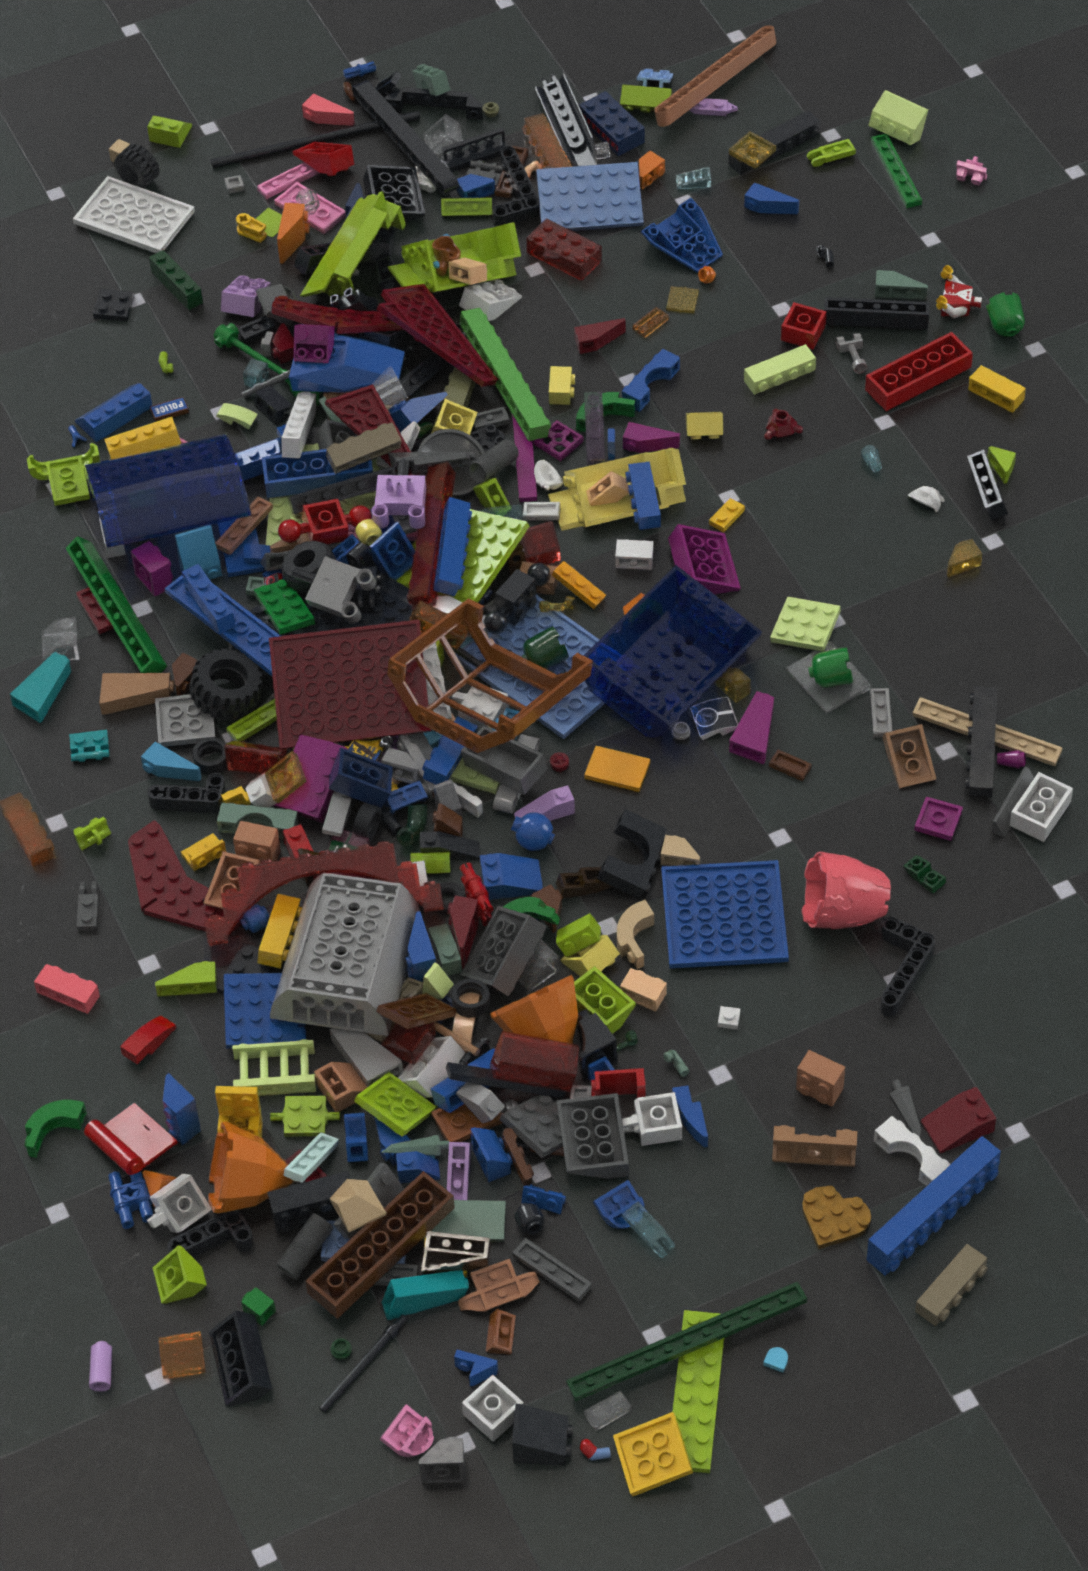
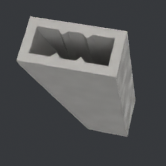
M337 1028L330 1029L332 1042L347 1063H351L367 1087L388 1072L395 1077L403 1072L402 1061L364 1032Z

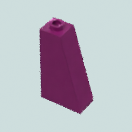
M756 691L729 740V752L761 764L765 763L774 710V697Z

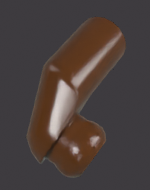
M344 82V92L351 101H355L356 98L353 95L351 84Z

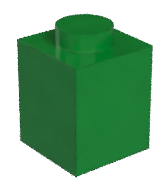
M256 1287L251 1292H247L242 1298L243 1312L254 1314L256 1322L261 1326L276 1312L274 1300Z

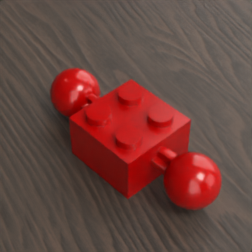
M338 499L303 505V523L299 524L291 519L285 520L278 527V535L281 540L287 543L297 541L301 534L307 533L310 541H318L325 544L342 542L348 538V525L351 524L356 528L361 521L372 519V514L367 507L358 505L353 507L349 514L344 515Z

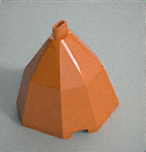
M572 975L490 1013L492 1019L518 1046L552 1064L557 1063L560 1071L571 1066L568 1057L571 1053L578 1020L575 985Z
M222 1121L221 1129H224V1132H218L216 1135L209 1173V1182L214 1184V1193L208 1194V1202L213 1213H223L256 1206L268 1199L267 1192L285 1188L292 1184L293 1180L284 1176V1170L289 1164L262 1138L229 1122Z

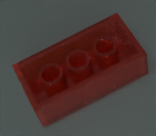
M547 218L526 238L528 254L581 281L602 261L601 245Z

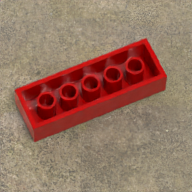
M950 332L867 374L865 390L885 411H888L971 368L973 353L953 332Z

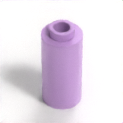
M105 1341L96 1342L91 1346L89 1388L94 1391H106L111 1387L112 1346Z

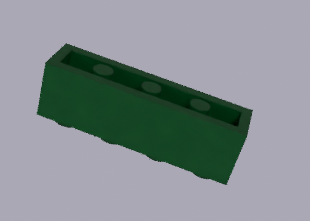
M164 250L149 257L151 272L188 310L203 303L201 288Z

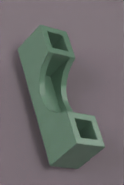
M221 803L217 819L218 831L220 833L235 834L240 821L277 828L279 839L284 840L283 830L297 826L299 823L297 811L291 809L284 810L235 803Z

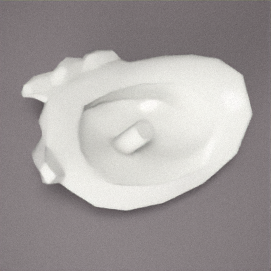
M540 460L536 463L534 468L536 484L540 485L541 488L544 487L545 490H555L563 485L561 476L550 463L545 460Z
M922 486L908 494L909 497L934 509L935 512L939 511L941 502L944 503L945 501L938 490L928 486Z

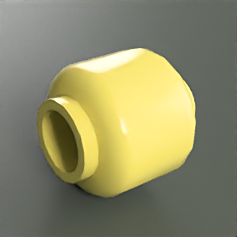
M372 519L361 521L355 529L356 536L366 546L373 544L382 535L381 529Z

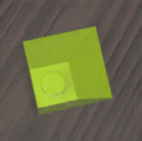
M179 1245L152 1267L161 1303L163 1304L193 1297L207 1285L201 1265Z

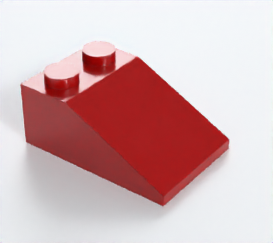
M313 142L293 151V155L319 173L327 174V176H334L337 172L348 170V167L355 165L352 145Z

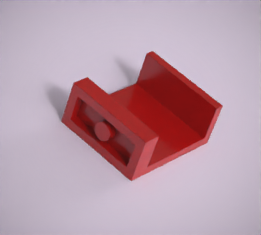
M644 1068L596 1071L595 1080H591V1096L618 1093V1095L636 1094V1099L646 1097Z

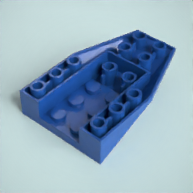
M334 331V346L329 363L294 361L293 358L289 374L293 391L345 393L372 384L377 386L399 381L405 352L356 336L337 334Z

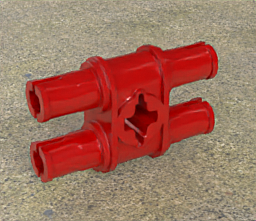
M470 862L466 863L467 868L465 864H462L460 871L464 876H462L461 882L465 887L466 897L478 899L479 917L483 926H487L492 918L491 912L494 910L489 901V893L482 883L481 877L475 874L472 864Z

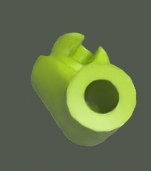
M164 351L161 352L158 362L162 371L166 374L173 373V364H167L168 354Z

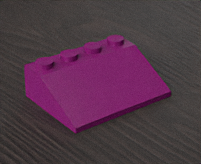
M678 524L668 537L683 594L706 596L739 591L741 587L725 533Z
M300 735L275 793L278 802L273 806L284 810L291 809L297 811L298 815L323 824L334 792L328 789L332 767L340 747L349 749L330 741Z

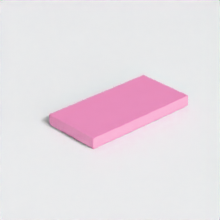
M298 182L274 200L275 205L282 209L285 203L305 204V210L308 211L307 223L323 234L327 233L346 217L344 209Z

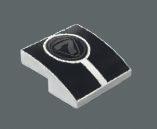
M728 697L705 701L690 707L702 740L719 732L723 736L734 731L738 726Z

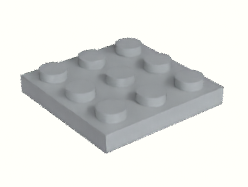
M190 695L155 698L158 743L167 747L194 744L202 739L215 738L214 718L208 713H203L201 708L194 704Z

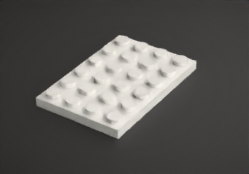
M107 176L75 215L73 223L158 253L166 249L195 212L194 206Z

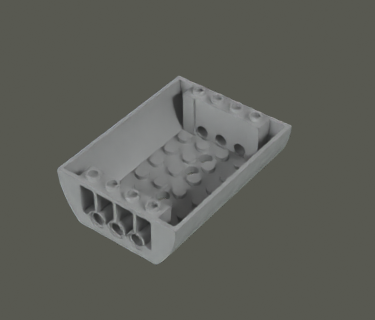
M331 873L319 875L311 883L307 891L273 1000L270 1019L388 1036L392 1020L376 1011L379 1005L397 1001L400 996L407 970L405 957H408L407 948L416 912L420 911L412 894L400 883ZM348 922L354 923V924L351 925V926L345 925V924H347ZM345 952L344 955H338L337 953ZM335 966L341 967V969L334 970L332 968H334Z

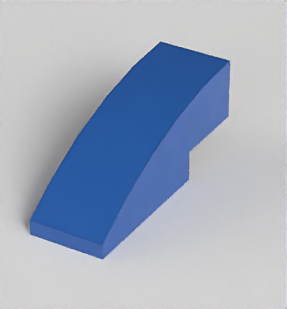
M688 1085L672 1088V1093L675 1092L682 1124L703 1147H708V1134L700 1101L692 1103Z

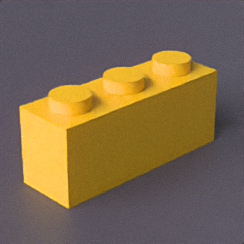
M982 365L970 376L968 386L969 391L1012 413L1025 399V387Z

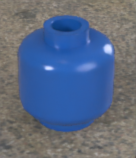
M255 904L242 912L243 919L240 922L245 931L249 929L250 932L256 933L267 927L270 915L264 906L261 907Z

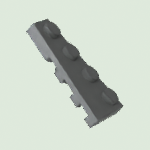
M380 1163L367 1179L383 1208L404 1190V1187L386 1163ZM340 1217L333 1224L344 1239H351L364 1227L362 1226L349 1233Z

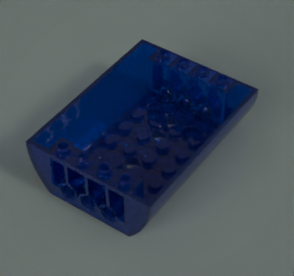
M675 565L583 655L593 660L591 676L585 682L591 693L647 737H659L665 734L761 637L763 632ZM685 640H691L694 645H687ZM679 651L682 653V656L676 657L673 652ZM655 674L659 679L653 680L650 675Z

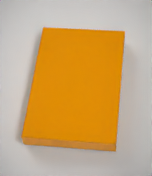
M595 746L584 774V779L639 792L649 768L650 759Z

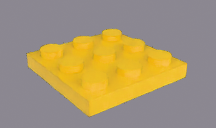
M674 1412L613 1435L632 1496L693 1473Z

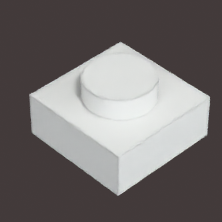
M721 1006L718 1027L738 1030L741 1009Z

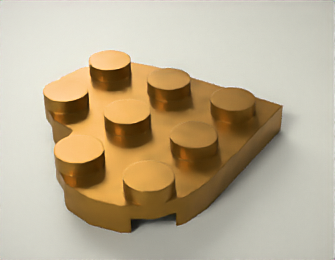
M833 1186L816 1187L804 1194L802 1203L803 1215L818 1249L857 1238L865 1234L870 1226V1209L859 1197L843 1199Z

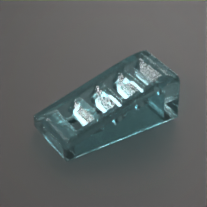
M710 167L676 175L677 189L711 187Z

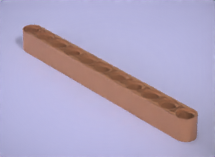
M768 25L760 28L654 109L657 125L665 127L673 123L777 43L774 27Z

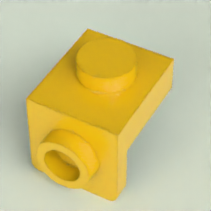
M242 786L221 795L222 803L251 805L248 794Z

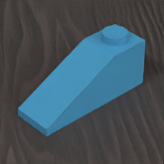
M154 742L141 756L142 767L147 773H152L158 777L200 781L202 779L200 767L157 742Z

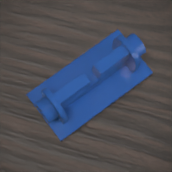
M532 1184L523 1187L522 1204L533 1203L540 1209L561 1214L562 1204L566 1201V1196L563 1193L550 1190L545 1192V1189L535 1187Z

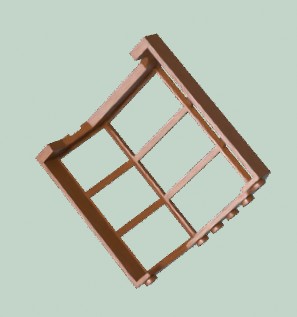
M468 598L392 656L388 662L387 675L416 722L479 753L513 740L591 676L593 660L576 653L572 659L571 669L568 672L557 675L495 644L492 637L489 638L484 631L485 625L482 622L484 606ZM462 621L486 660L468 675L444 636ZM438 640L462 678L444 694L420 655ZM414 658L438 697L427 707L417 702L405 682L407 664ZM492 665L540 689L543 693L529 705L525 706L473 678ZM469 684L520 710V712L511 719L501 714L498 723L449 697L464 685ZM445 703L496 731L480 736L435 713L433 710L440 704Z

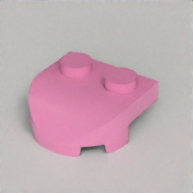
M406 1404L381 1436L380 1440L398 1455L414 1457L422 1454L432 1445L434 1440L432 1423L426 1416L423 1418Z

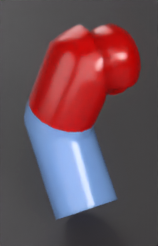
M589 1439L581 1441L580 1450L590 1460L611 1458L609 1447L598 1449Z

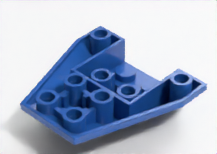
M691 197L678 206L676 213L658 225L653 222L641 231V234L651 245L697 273L704 266H709L723 256L702 209Z

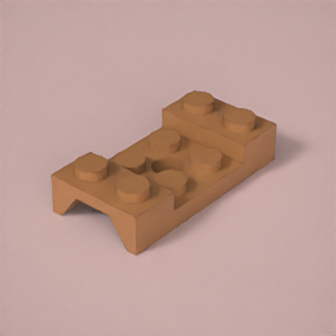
M787 1125L774 1126L772 1161L855 1167L857 1131L849 1129L836 1130V1137L829 1135L812 1136L809 1134H795V1127Z

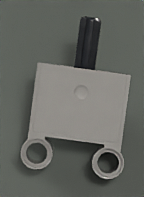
M326 556L317 574L297 567L292 570L291 574L292 578L311 584L305 598L309 606L342 617L351 624L357 623L361 618V612L356 604L350 602L358 583L366 591L372 590L376 586V579L369 569H358ZM370 577L369 581L362 582L364 578ZM350 610H355L352 615H347Z

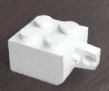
M473 686L466 694L456 692L452 695V700L494 722L501 714L503 715L506 707L509 708L508 704ZM495 690V691H497V692H499V693H501V694H503V695H505V696L508 697V694H507V693H504V692ZM458 711V717L478 725L477 730H480L484 725L489 727Z
M675 1092L637 1098L634 1100L635 1114L622 1119L624 1132L634 1131L639 1133L641 1146L682 1140V1124Z
M181 1174L150 1196L156 1209L154 1210L155 1214L147 1221L153 1228L163 1224V1226L167 1225L171 1232L179 1233L212 1209L193 1177L188 1174Z

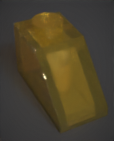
M973 539L961 541L955 545L948 562V577L981 566L982 552Z
M726 668L711 678L736 703L750 694L751 679L739 668Z

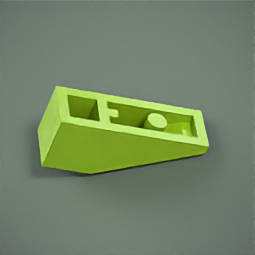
M203 961L194 963L155 982L157 996L217 992L215 962Z

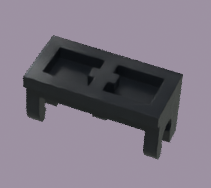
M271 385L255 392L254 406L275 425L290 416L285 412L292 409V404Z

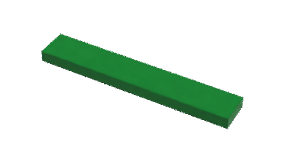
M888 134L871 137V142L905 207L910 208L922 205V198Z

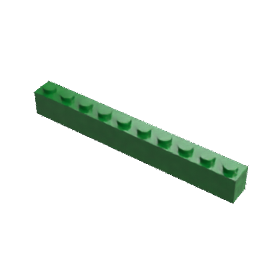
M77 536L65 549L141 673H162L168 667L92 542Z

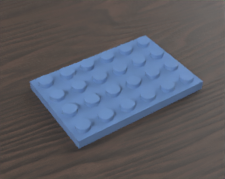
M637 162L536 169L542 233L643 226Z

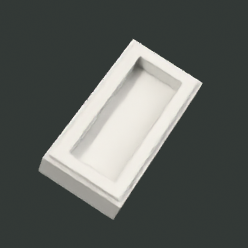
M524 502L523 520H559L561 504L560 502Z

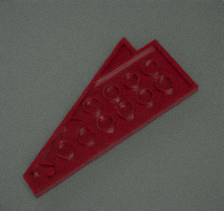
M425 284L382 291L381 296L386 303L379 304L377 308L379 312L481 387L496 384L497 377Z

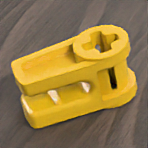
M246 213L237 215L236 223L238 224L237 233L260 243L265 240L267 233L264 232L266 229L264 223Z

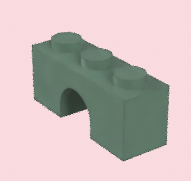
M421 64L417 66V69L412 70L417 88L429 89V93L435 96L451 90L445 71L426 64Z

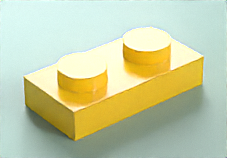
M729 498L709 519V525L724 533L745 511V506Z

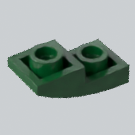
M915 855L903 865L905 871L913 879L932 893L936 892L947 882L945 876L931 868L930 862L918 855Z

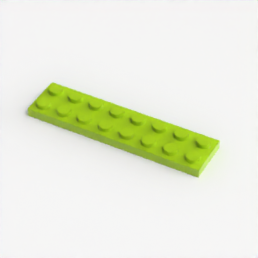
M684 1310L682 1330L720 1314ZM724 1338L683 1355L678 1359L673 1412L676 1415L693 1472L710 1473Z

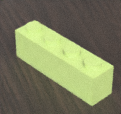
M805 344L745 368L744 382L754 395L764 392L769 388L814 371L816 369V357Z

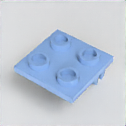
M646 68L640 71L637 80L643 81V86L647 87L648 80L660 81L659 88H663L664 83H670L673 73H669L670 71L668 70L653 72V69Z

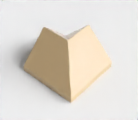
M347 1179L330 1198L332 1205L349 1233L386 1215V1211L366 1180Z

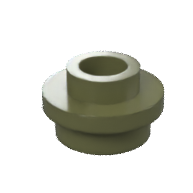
M488 102L483 105V112L487 117H495L499 112V106L494 102Z

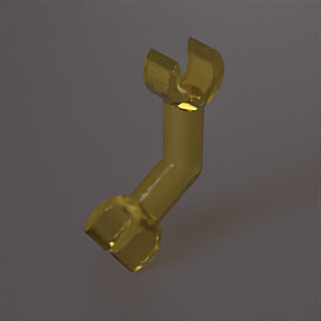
M567 596L563 603L540 601V612H549L550 610L564 611L567 608L573 609L575 605H572V602L576 598Z

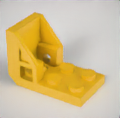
M216 1086L215 1096L219 1112L217 1133L224 1132V1129H221V1123L224 1121L262 1138V1113L257 1087Z

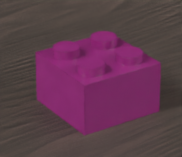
M148 541L133 549L131 555L135 575L154 596L163 593L165 588L172 583L173 574L170 570V560L161 554L157 546Z

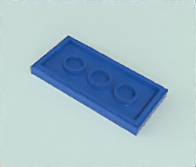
M240 515L217 519L220 537ZM256 528L231 555L223 552L228 577L264 571L261 562L244 563L243 558L244 544H259Z

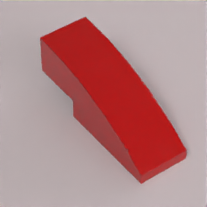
M163 1016L152 1019L134 1032L120 1046L122 1055L138 1065L148 1053L152 1055L177 1028V1025Z

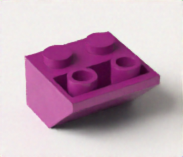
M294 325V361L329 363L334 346V326Z

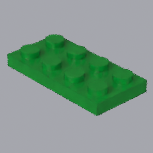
M279 580L278 582L254 589L255 597L280 635L315 624L313 615L297 591L290 587L285 580Z

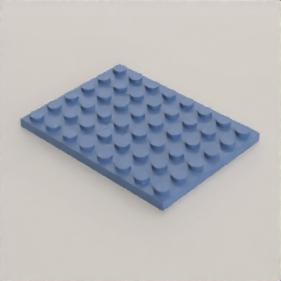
M536 595L537 603L535 607L526 613L522 621H519L515 626L508 623L504 632L500 634L489 633V638L492 637L495 644L522 656L524 655L522 650L523 644L527 639L553 626L560 636L557 639L560 645H565L569 658L547 670L557 675L568 672L571 669L572 659L576 653L593 660L591 676L537 719L555 734L565 739L639 675L640 668ZM474 639L462 648L480 661H486ZM455 654L461 665L472 672L477 668L458 654ZM492 665L489 666L487 672L482 671L477 675V677L495 690L507 693L509 698L525 706L529 705L543 693L540 689Z

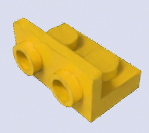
M214 833L181 851V856L191 869L196 871L199 868L205 867L214 859L220 858L223 851L226 852L225 842L222 839L219 841Z

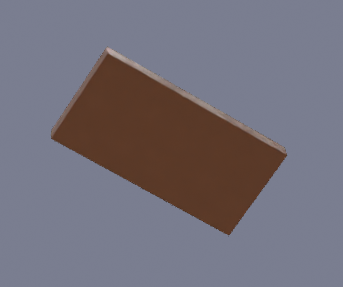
M425 993L379 1005L376 1012L409 1029L454 1017L457 1010Z

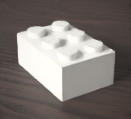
M1038 772L1012 810L1009 826L1044 842L1071 803L1073 788Z

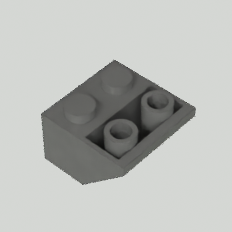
M277 284L256 290L258 301L268 318L272 317L280 324L284 323L289 327L295 322L271 313L275 297L287 296L288 299L298 301L292 289L283 284Z

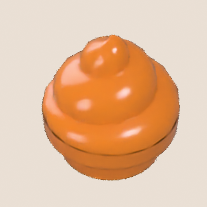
M704 266L699 270L698 277L701 282L708 284L713 282L716 273L710 266Z

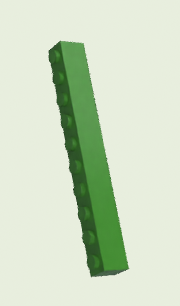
M481 308L461 311L459 325L473 348L498 380L495 385L527 440L532 441L548 437L549 429L551 428L550 420L544 415L543 409L538 405L535 395H532L529 385L523 380L522 374L517 370L514 360H511L508 350L504 348L500 337L496 335L493 325H490L487 315L483 313Z

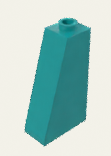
M54 652L10 693L12 706L41 723L71 673L69 659L65 655Z
M462 1270L391 1279L381 1302L387 1320L398 1318L401 1314L406 1316L458 1301L465 1296L466 1291L469 1289L468 1279L464 1277Z

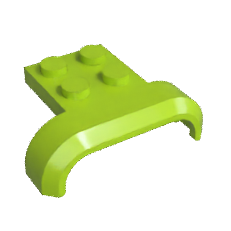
M90 443L89 451L83 455L48 462H38L34 459L33 455L27 458L30 475L39 480L50 481L55 506L90 499L85 473L96 468L100 462L97 445Z

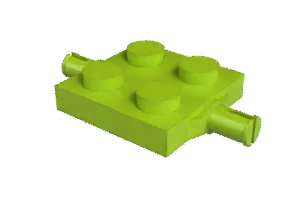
M285 1096L283 1113H270V1121H283L284 1137L317 1136L320 1132L325 1134L328 1120L340 1121V1112H328L326 1096Z

